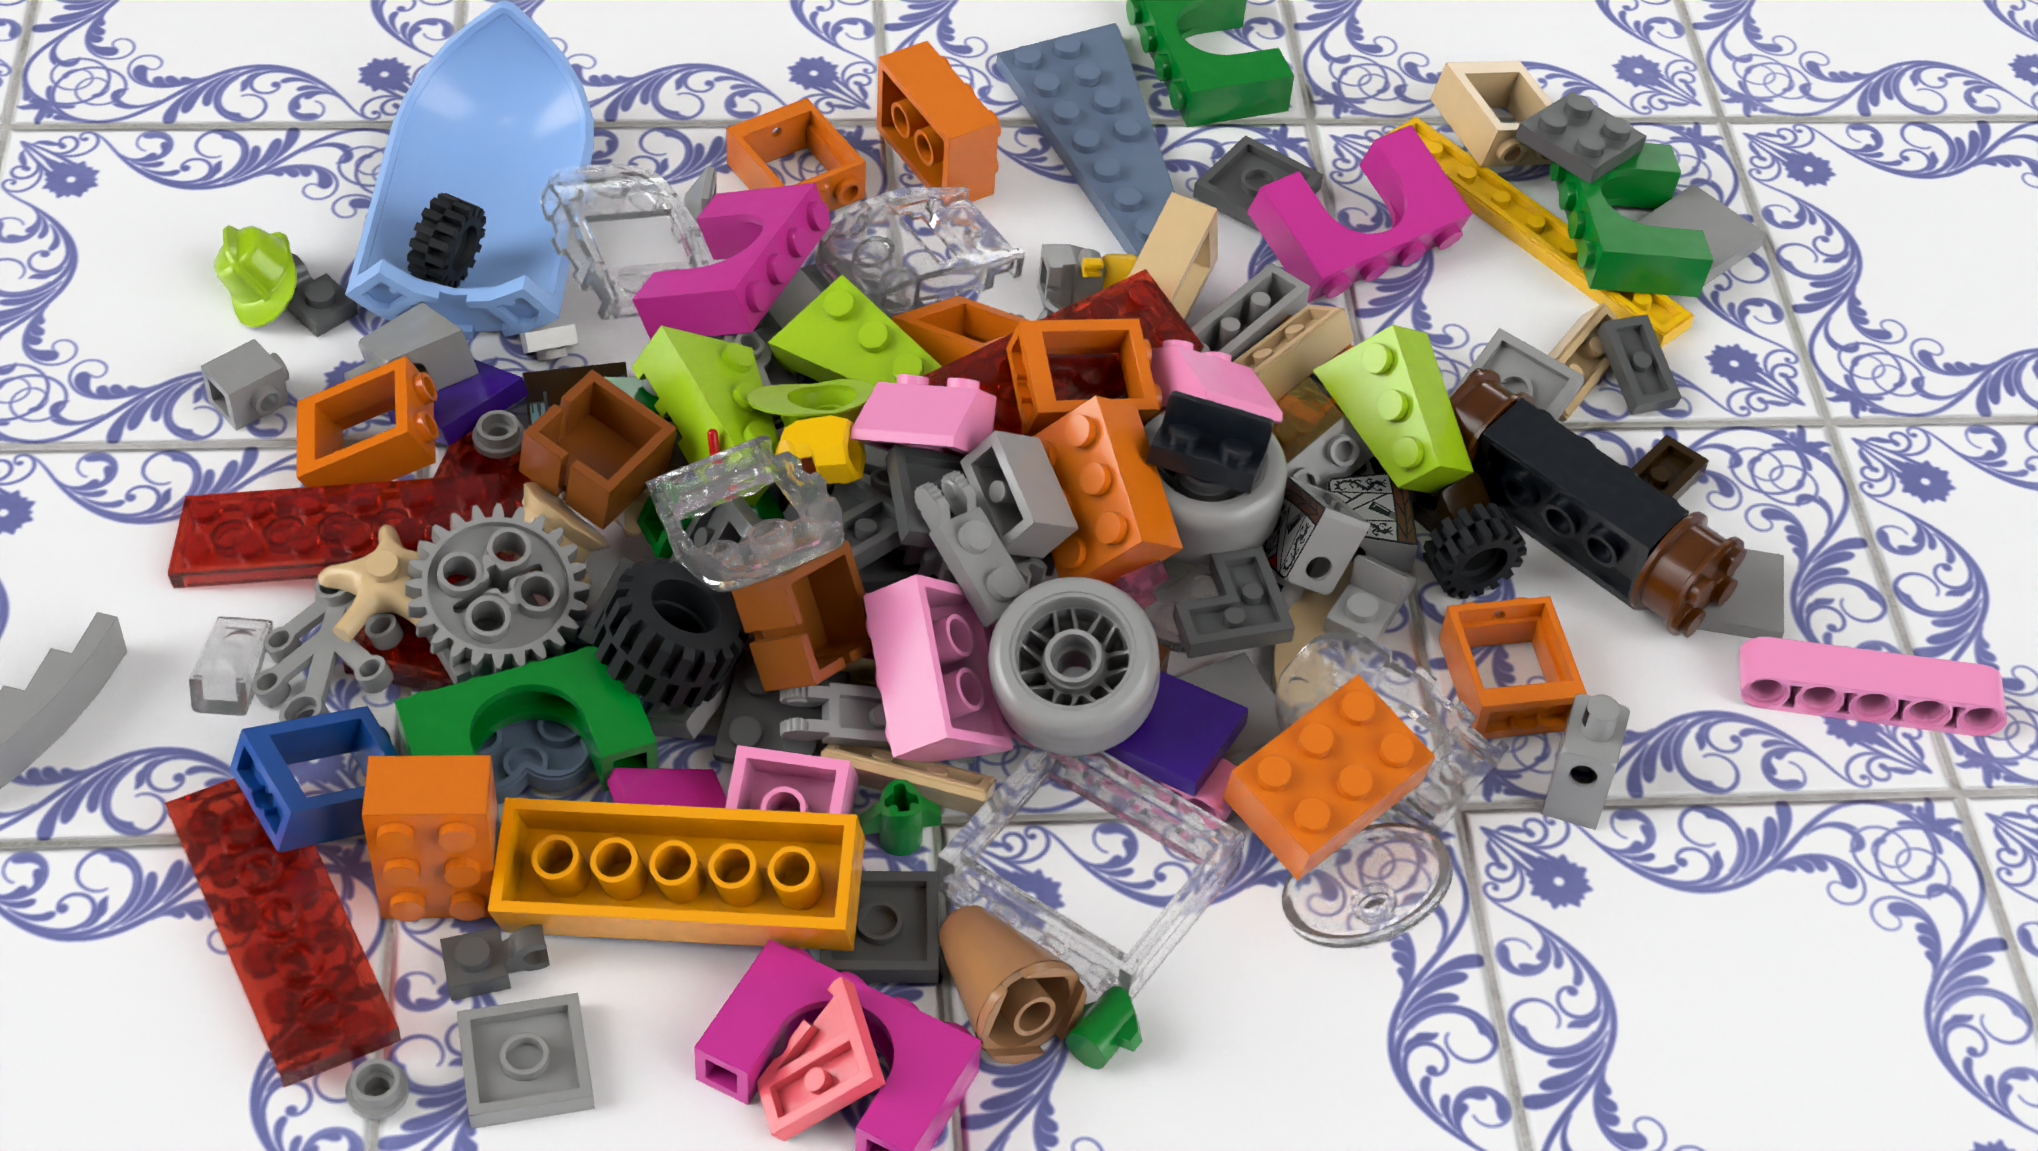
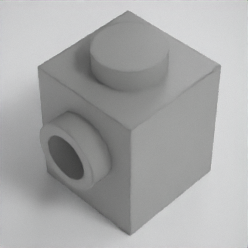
M255 339L201 365L209 403L236 431L289 403L285 381L289 380V372L285 363L278 354H269Z

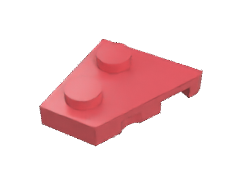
M842 976L834 980L827 989L834 997L814 1023L811 1024L803 1020L790 1037L784 1053L773 1059L756 1082L771 1135L784 1142L886 1084L855 985Z

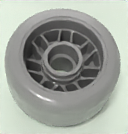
M1165 411L1156 415L1144 426L1149 445L1163 423ZM1273 432L1264 466L1250 494L1156 466L1183 547L1182 550L1170 556L1169 558L1187 564L1209 566L1211 554L1262 546L1277 526L1287 483V464L1283 449Z
M1063 577L1040 583L1022 593L1006 608L992 633L988 653V668L996 704L1009 726L1021 738L1039 749L1067 756H1084L1108 750L1129 738L1143 724L1152 710L1160 682L1159 646L1154 628L1144 610L1132 597L1107 582L1088 577ZM1072 666H1081L1089 671L1079 677L1062 675L1067 668Z

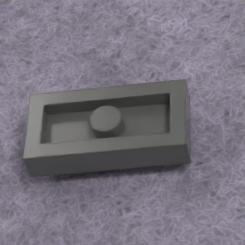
M1648 315L1604 321L1597 333L1630 414L1634 415L1674 408L1682 397Z

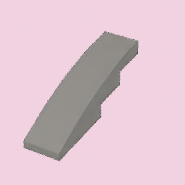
M97 612L72 653L51 648L25 690L3 685L0 690V789L19 776L69 729L97 697L127 653V648L117 616Z

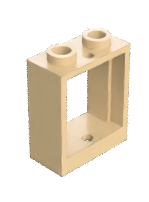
M1521 61L1446 62L1430 100L1480 167L1551 164L1550 159L1515 139L1519 124L1553 103ZM1491 108H1507L1517 123H1501Z
M1174 192L1168 198L1123 285L1125 319L1139 318L1143 338L1149 340L1151 349L1162 347L1165 340L1178 339L1218 260L1217 208Z

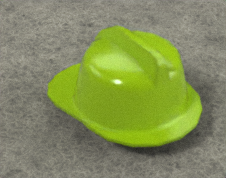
M228 225L223 229V246L220 248L214 262L217 277L230 292L235 314L239 321L250 328L263 327L274 321L286 309L294 295L297 274L289 239L284 233H268L254 226L244 227L239 230Z
M836 379L814 384L770 385L754 389L748 393L747 403L754 409L762 412L780 415L785 428L797 420L830 415L846 418L855 423L874 386L869 382L857 379Z

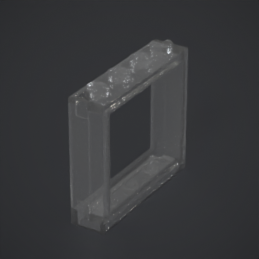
M1035 747L938 855V891L953 899V905L963 908L970 905H978L993 913L1071 965L1078 973L1079 978L1085 981L1086 985L1096 994L1099 991L1104 993V991L1112 986H1121L1128 992L1132 1001L1238 871L1246 835L1104 751L1084 756H1067L1050 753ZM1049 777L1199 866L1127 954L975 861Z

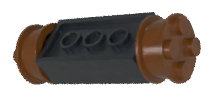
M1475 369L1449 398L1473 471H1477L1481 476L1491 503L1496 504L1498 508L1501 506L1505 509L1516 527L1634 610L1649 608L1667 621L1666 629L1673 636L1682 634L1688 638L1695 633L1703 622L1706 612L1703 610L1711 602L1722 606L1731 597L1738 584V580L1733 578V575L1747 553V550L1744 548V542L1739 537L1734 536L1726 539L1707 526L1708 518L1700 511L1689 514V511L1683 508L1675 498L1661 493L1638 477L1631 468L1620 465L1597 449L1590 440L1585 437H1579L1556 421L1549 412L1537 408L1533 397L1525 392L1513 394L1501 385L1500 376L1494 370Z

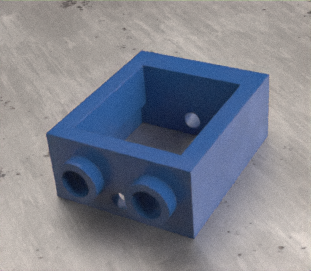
M368 706L241 729L229 770L278 853L365 834L362 820L365 786L306 797L287 765L351 753L366 777L368 756H399L391 743L389 733L384 727L379 725Z

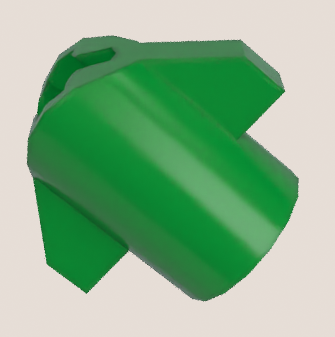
M902 779L890 782L882 791L879 801L860 815V825L864 835L878 833L880 847L885 852L894 856H906L914 853L922 843L923 827L939 826L942 821L940 806L923 797L913 784Z
M1112 986L1104 991L1097 1001L1084 1005L1081 1017L1066 1037L1068 1049L1084 1065L1092 1069H1102L1120 1047L1134 1052L1143 1042L1140 1023L1128 992L1121 986Z

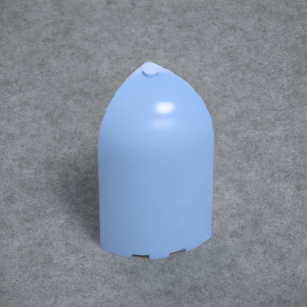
M507 0L497 2L452 36L421 70L405 94L392 123L345 293L346 296L360 306L389 321L423 302L461 328L466 339H473L475 332L502 331L504 337L513 336L540 328L559 318L594 149V118L584 87L565 54L541 27L514 3ZM440 193L450 194L477 205L485 211L483 216L486 217V224L482 228L486 229L485 236L479 241V244L482 245L480 253L476 252L474 256L476 262L473 268L468 267V276L464 281L460 279V286L457 288L417 278L411 275L412 272H409L407 267L410 263L407 261V254L412 250L409 247L410 239L414 238L417 233L414 230L417 222L421 223L423 219L421 213L424 208L430 209V201L434 197L437 198Z

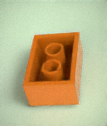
M928 41L878 57L877 130L945 211L993 195L995 174L999 168L997 160L998 137L1001 135V126L996 114L983 105L976 97L973 88L961 80L952 69L947 58L940 56Z
M1094 396L1033 436L1040 438L1079 529L1051 551L1059 578L1088 577L1107 582L1118 588L1183 549L1157 467L1146 463L1150 445L1137 405Z
M1357 674L1233 769L1222 798L1296 880L1299 881L1418 787L1424 780L1436 756L1362 677Z
M491 755L368 756L362 820L381 919H397L412 922L421 918H456L463 921L493 918L488 912L500 833V820Z

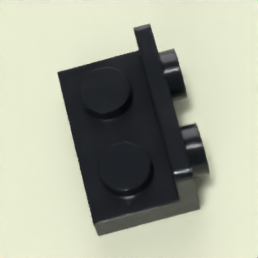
M1173 391L1168 398L1163 423L1150 444L1146 463L1250 494L1264 466L1274 421L1271 418L1183 392Z

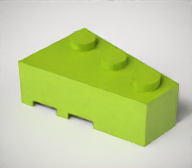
M843 274L767 342L782 369L794 374L799 372L819 382L836 379H857L869 382L875 388L877 382L897 383V376L899 374H908L929 378V385L947 387L948 375L946 370Z
M661 325L631 368L639 380L647 378L659 397L654 405L662 418L671 417L682 436L678 446L705 491H708L713 481L707 432L710 429H716L719 437L724 481L731 482L749 505H755L783 468L775 456L779 439L772 415L754 409L747 403V394L754 389L763 387L752 347Z
M1391 325L1313 370L1398 488L1433 494L1474 472L1427 333Z

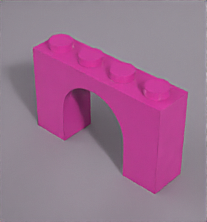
M1412 125L1375 139L1359 165L1389 210L1392 229L1374 234L1361 233L1348 229L1338 223L1325 210L1300 171L1264 185L1258 191L1247 213L1286 272L1310 286L1307 303L1324 295L1327 299L1337 297L1356 281L1363 279L1365 282H1371L1383 275L1389 267L1401 263L1402 266L1410 265L1422 257L1427 250L1436 246L1439 250L1446 249L1463 236L1461 230L1472 215V212Z
M807 183L717 193L696 220L713 260H726L704 267L652 273L632 299L650 340L661 325L703 336L752 333L832 225L829 209L825 202L822 201L816 184Z
M769 939L695 1045L696 1080L749 1105L758 1092L757 1080L773 1059L784 1053L790 1037L803 1020L811 1024L814 1023L834 997L827 989L834 980L842 976L854 983L874 1048L883 1056L890 1069V1073L885 1081L886 1084L880 1088L856 1126L855 1151H931L979 1072L982 1040L974 1037L970 1031L957 1023H945L920 1011L915 1004L905 998H892L867 986L860 977L853 973L838 972L815 961L803 949L786 947Z

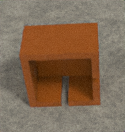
M592 369L561 397L560 407L556 404L552 405L523 432L519 471L555 497H558L564 491L566 493V505L604 530L670 466L677 428Z
M848 540L796 548L730 585L745 633L753 632L756 639L749 646L764 692L817 685L845 668V664L853 663L873 650L871 638L866 629L867 614L863 598L866 594Z

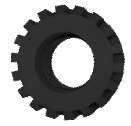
M652 559L650 564L640 561L635 563L632 569H626L607 601L594 627L595 632L592 636L593 645L598 648L595 654L601 664L609 667L606 671L613 680L621 681L625 685L624 689L633 695L638 693L645 697V701L656 705L658 702H663L669 708L680 709L682 704L692 708L700 706L703 700L706 702L712 700L717 692L721 690L749 639V633L744 631L734 597L725 590L726 586L718 579L713 580L706 575L707 572L697 567L692 569L687 567L685 563L675 560L673 563H668L664 559Z

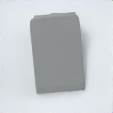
M1357 555L1354 560L1349 584L1326 616L1323 631L1371 654L1415 587L1417 578L1371 556Z

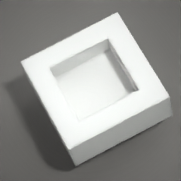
M575 324L520 334L524 354L536 352L538 361L568 356L566 346L579 344Z

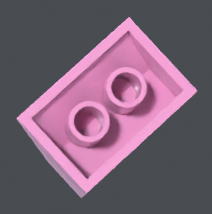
M915 574L864 595L867 614L866 629L872 642L877 669L875 675L876 684L882 696L886 718L885 733L887 741L891 746L893 758L931 763L1002 753L1014 749L1009 724L996 704L989 675L988 653L992 637L990 627L986 628L982 625L959 584Z

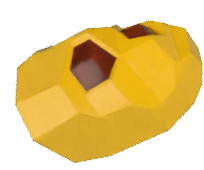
M832 415L793 422L784 428L775 452V456L783 470H786L791 477L803 478L808 485L848 484L863 477L866 462L864 443L850 439L851 428L854 422Z

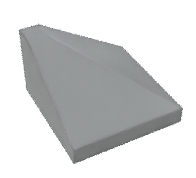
M707 167L684 197V206L699 230L700 227L696 218L717 194V171H715V167Z

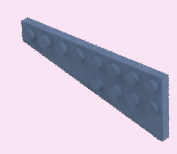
M1116 23L997 53L996 68L1124 251L1127 254H1134L1138 257L1172 192L1175 193L1119 27Z

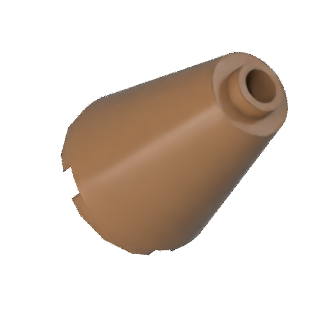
M966 906L953 911L947 916L938 934L939 946L975 1036L982 1040V1049L996 1062L1014 1065L1034 1060L1045 1054L1040 1046L1055 1034L1062 1041L1081 1017L1087 997L1085 986L1081 983L1076 970L982 906Z

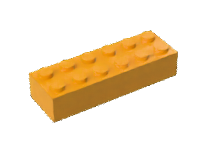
M505 797L488 912L502 931L506 933H514L518 929L530 925H542L544 935L765 946L769 939L786 947L854 951L865 836L858 816L853 814Z

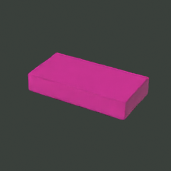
M613 768L606 781L614 803L711 808L726 807L727 799L714 769Z

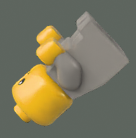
M1042 244L1037 284L1042 303L1046 299H1052L1062 307L1073 308L1075 317L1088 308L1097 316V310L1093 305L1100 303L1101 299L1106 302H1124L1123 285L1138 257L1134 254H1106L1101 257L1100 253L1094 249L1082 248L1071 244Z

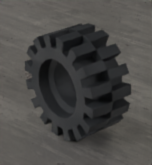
M440 193L437 198L434 197L430 201V209L425 207L421 213L423 218L421 223L417 222L415 225L416 236L410 239L409 247L412 250L407 254V261L410 262L407 267L408 271L412 272L411 275L452 288L460 286V279L463 281L468 276L467 269L468 267L473 268L476 262L474 256L476 252L480 253L482 247L479 241L485 236L486 229L482 228L486 224V217L483 216L485 213L484 209L447 193Z
M1482 503L1474 504L1472 512L1469 513L1466 508L1458 510V517L1451 520L1449 516L1441 521L1444 528L1442 530L1434 528L1429 534L1432 540L1425 541L1423 548L1426 552L1422 553L1423 559L1444 593L1446 592L1452 598H1455L1458 594L1460 599H1468L1471 591H1473L1475 596L1483 595L1484 588L1487 586L1494 590L1500 586L1498 583L1499 579L1503 577L1508 580L1514 575L1511 568H1520L1523 563L1521 556L1527 553L1526 542L1505 509L1501 506L1498 508L1494 503H1488L1486 508H1484Z

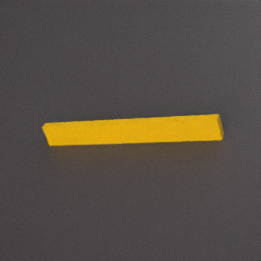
M1417 116L1387 133L1390 134L1412 125L1474 214L1598 304L1604 302L1617 318L1623 319L1648 315L1661 347L1691 328L1695 315L1667 295L1589 289L1584 270L1578 266V251L1574 239H1570L1568 235V224L1488 167H1480L1474 157Z

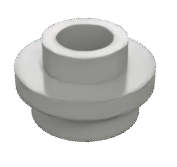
M504 410L489 411L478 419L473 429V445L483 456L496 459L506 458L521 450L525 429L514 414Z
M382 1058L366 1060L359 1064L349 1077L345 1088L346 1099L351 1110L362 1118L379 1120L390 1117L397 1113L408 1099L409 1084L407 1076L400 1067L389 1060ZM383 1088L388 1090L378 1096H368L374 1089Z

